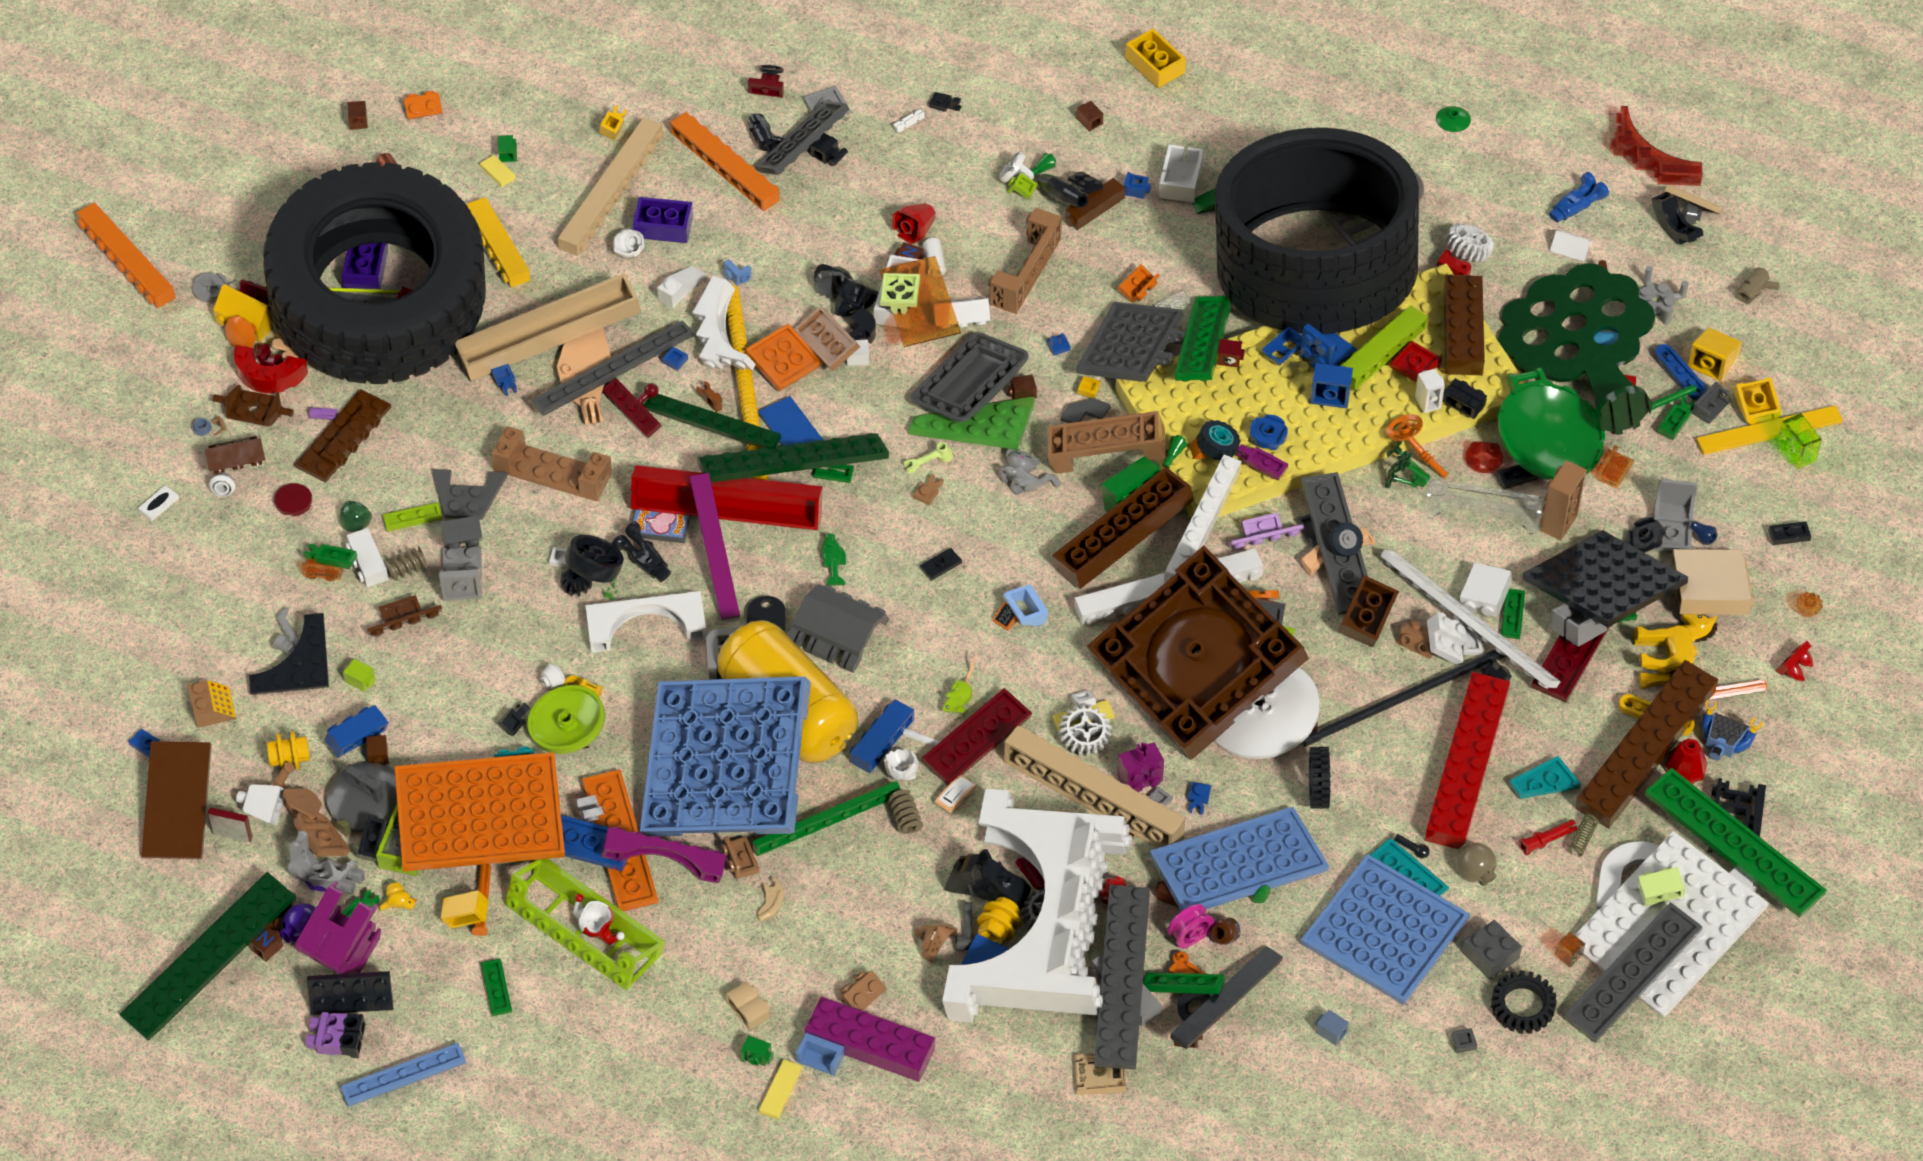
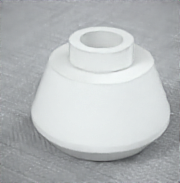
M223 472L216 474L210 480L209 487L215 495L225 497L234 492L235 483L230 474Z
M548 664L541 673L542 677L540 680L545 688L556 689L564 686L565 677L557 665Z

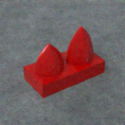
M1806 640L1775 671L1780 675L1786 673L1795 680L1805 681L1803 671L1797 662L1804 666L1813 667V659L1808 651L1812 645Z

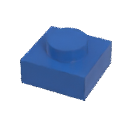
M672 347L662 358V362L678 371L688 360V354Z

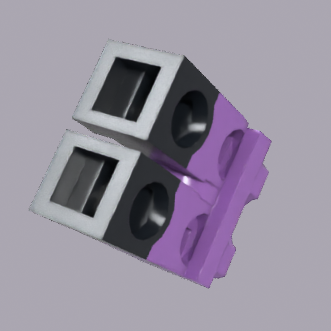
M322 1012L321 1017H311L309 1023L310 1031H318L317 1035H307L305 1041L307 1048L317 1049L318 1054H338L359 1058L366 1026L363 1014H329L328 1012Z

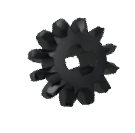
M566 567V572L561 574L560 584L565 593L569 592L571 597L575 593L580 597L581 592L587 594L588 589L592 588L591 580L579 576L569 567Z

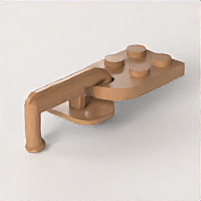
M286 762L273 786H280L286 789L283 792V798L285 799L283 805L294 819L297 831L301 830L308 834L309 848L316 857L347 856L350 848L331 821L319 813L322 802L317 795L308 789H288L284 784L288 775L295 770L292 763Z

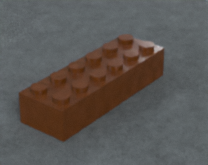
M1445 275V374L1483 376L1485 352L1482 276Z

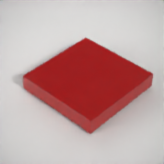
M1411 340L1390 363V368L1417 383L1418 374L1426 370L1436 369L1442 362V358Z

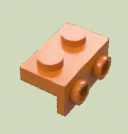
M427 91L424 95L410 94L407 95V98H404L408 120L443 114L439 92Z
M1140 264L1117 289L1130 302L1134 303L1137 299L1141 301L1147 295L1145 290L1147 288L1151 290L1158 283L1156 279L1160 275L1157 273L1153 276Z

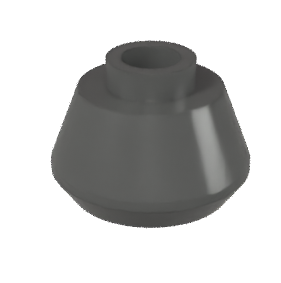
M1688 201L1685 203L1682 216L1689 224H1696V221L1701 219L1702 210H1699V206Z

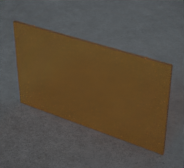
M936 256L879 270L882 280L883 273L920 274L917 307L907 309L905 315H902L901 311H898L897 314L893 313L904 347L961 333Z

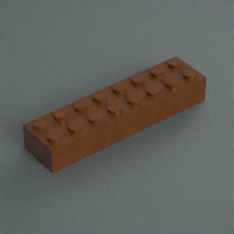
M1165 467L1052 555L1055 569L1079 589L1083 588L1192 503L1194 497L1191 486Z

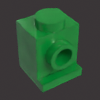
M748 1035L740 1051V1061L745 1062V1060H748L749 1063L755 1066L770 1064L773 1059L771 1043Z

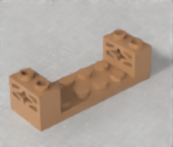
M1036 207L1032 214L1029 213L1026 219L1028 224L1026 231L1028 243L1034 244L1030 257L1025 259L1023 269L1019 270L1016 276L997 270L988 282L990 287L988 294L990 305L1017 314L1061 240L1062 216Z
M1159 411L1048 426V458L1055 473L1074 471V458L1142 449L1144 455L1150 460L1165 459V426Z
M506 426L491 453L493 470L495 472H508L509 476L598 502L612 475L610 456L592 452L588 462L585 463L534 448L525 444L524 431Z

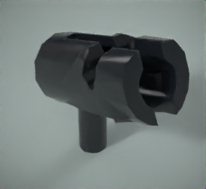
M756 113L749 117L750 122H747L760 150L770 151L775 146V143H780L785 138L776 136L771 132V127L764 115Z

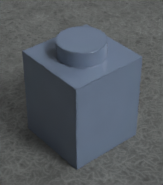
M1328 1010L1324 1015L1321 1014L1315 1023L1317 1025L1316 1033L1335 1046L1347 1034L1349 1022L1331 1010Z

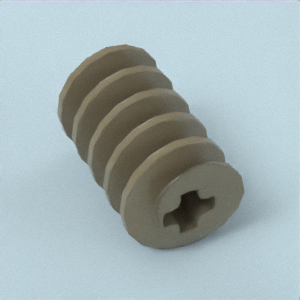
M419 546L418 551L412 548L411 554L405 551L404 557L398 554L397 560L394 557H390V563L387 560H383L389 578L393 577L396 581H398L399 574L405 578L406 571L412 575L413 568L419 572L420 565L426 569V559Z
M910 790L896 791L888 799L895 822L898 825V830L903 834L918 832L923 827L921 816L916 808V803L913 802L914 797L910 795Z

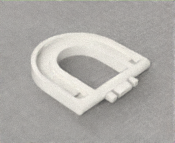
M1639 841L1626 843L1612 850L1603 861L1601 867L1596 908H1601L1620 888L1623 872L1632 865L1642 864L1659 845Z

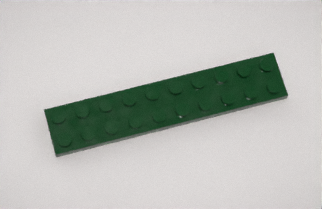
M868 433L861 436L852 435L846 438H832L831 440L823 441L815 440L809 443H796L786 446L779 445L772 449L763 447L756 450L705 455L704 457H697V464L703 474L709 473L710 482L712 483L889 459V451L878 433Z
M266 872L119 1014L120 1017L147 1041L150 1040L296 899V896L269 872Z

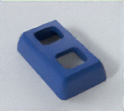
M1287 327L1262 349L1264 356L1280 366L1300 349L1302 335L1294 329ZM1290 340L1297 346L1290 350L1283 344ZM1275 351H1279L1284 357L1279 360L1272 354Z

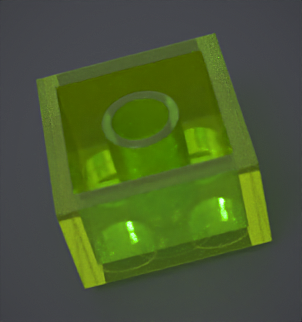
M1800 413L1782 421L1777 447L1787 455L1788 462L1791 465L1794 464L1799 469L1817 461L1822 439Z

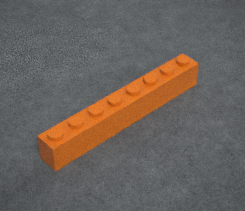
M684 112L670 122V132L763 212L780 201V191L776 185L771 184L764 175H761L752 165L746 163L740 155L732 151L730 146L725 145L718 136H714L706 126L701 125L694 116Z
M95 202L76 212L79 228L86 230L89 239L96 241L99 250L106 252L109 261L116 263L119 272L125 273L127 280L135 284L137 291L145 295L150 305L154 304L158 309L176 298L173 286Z

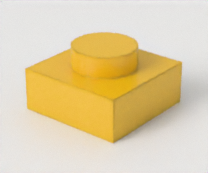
M1083 376L1077 389V394L1096 398L1101 381Z

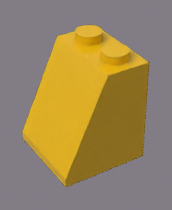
M1709 327L1692 344L1688 366L1721 382L1739 355L1742 342Z

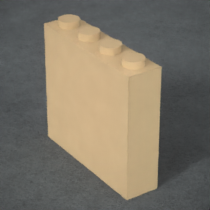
M1673 549L1672 568L1688 576V583L1676 589L1680 614H1750V608L1754 607V596H1751L1752 584L1748 583L1749 570H1746L1747 558H1744L1742 550Z

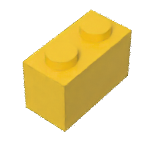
M479 890L443 898L441 920L450 928L484 922L487 917L489 900Z

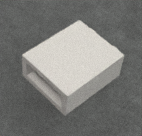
M1474 562L1461 593L1460 603L1471 612L1498 617L1512 584L1511 571Z

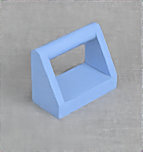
M1031 584L1003 594V597L1021 625L1039 626L1046 623L1048 610ZM1016 601H1024L1032 614L1025 616Z

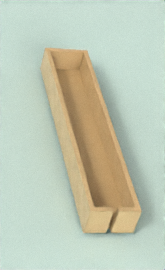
M623 273L459 339L455 346L469 379L472 381L490 374L491 369L505 364L512 365L641 312V308L626 274Z

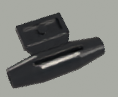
M1082 171L1069 176L1067 180L1049 174H1042L1038 178V185L1049 196L1066 205L1083 208L1088 203V197L1085 193L1089 194L1103 189V184L1100 180Z

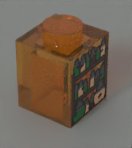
M1568 932L1556 944L1554 956L1568 967H1571L1583 956L1585 943L1573 933Z

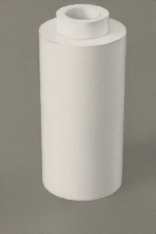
M929 238L923 243L928 274L936 278L941 277L946 272L941 241L937 238Z

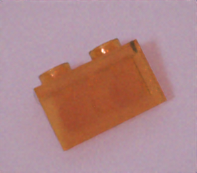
M1614 445L1612 450L1607 451L1604 458L1605 461L1599 464L1596 473H1598V481L1618 489L1634 464V460L1617 453L1619 446Z
M306 559V563L302 564L303 576L309 579L341 580L344 568L315 563L314 559Z

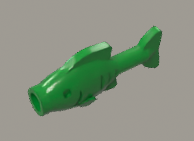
M826 534L821 547V557L824 560L823 566L824 568L830 567L831 577L827 580L826 585H845L846 582L838 576L837 568L838 565L846 564L845 551L835 539L834 534Z

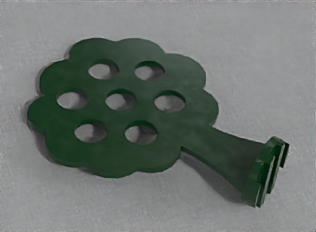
M1585 263L1570 269L1566 275L1552 274L1538 279L1528 289L1526 298L1513 300L1504 307L1502 321L1505 327L1500 331L1497 340L1508 357L1514 359L1516 367L1522 373L1542 368L1545 376L1556 382H1570L1578 379L1585 373L1595 398L1596 420L1604 432L1607 430L1620 435L1623 434V430L1632 427L1635 430L1640 426V421L1648 412L1650 414L1652 411V401L1646 391L1632 384L1618 367L1626 365L1636 358L1640 351L1639 338L1646 335L1653 328L1655 322L1653 307L1646 300L1639 298L1640 290L1637 282L1630 276L1610 274L1603 266ZM1581 287H1588L1595 292L1593 298L1586 302H1576L1570 298V295L1575 289ZM1611 301H1619L1626 306V310L1618 316H1607L1601 311L1602 307ZM1539 302H1550L1555 306L1553 313L1548 316L1538 317L1531 313V308ZM1578 315L1587 320L1586 325L1576 331L1567 330L1562 326L1563 321L1569 316ZM1532 330H1542L1548 335L1546 341L1539 345H1529L1524 342L1523 338L1526 333ZM1602 330H1613L1619 334L1617 341L1610 345H1601L1594 340L1595 335ZM1565 344L1575 345L1579 349V353L1574 358L1568 360L1557 358L1554 355L1555 350Z

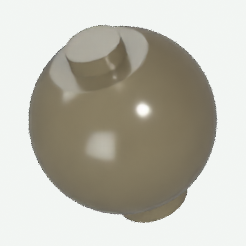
M1468 842L1459 848L1460 853L1456 859V866L1459 874L1465 880L1473 883L1481 881L1485 886L1497 877L1494 873L1497 860L1490 847L1482 843H1472L1470 845Z

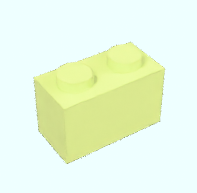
M1666 867L1659 872H1646L1638 876V887L1645 906L1682 898L1685 895V887L1678 867Z

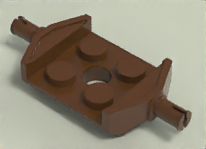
M237 385L227 396L214 394L212 399L213 402L224 404L227 419L252 424L272 426L281 415L293 417L294 409L281 406L279 392L272 396L242 390L241 385ZM253 406H256V407L259 408L258 410H255L254 412L249 411V409H250L251 407H253Z

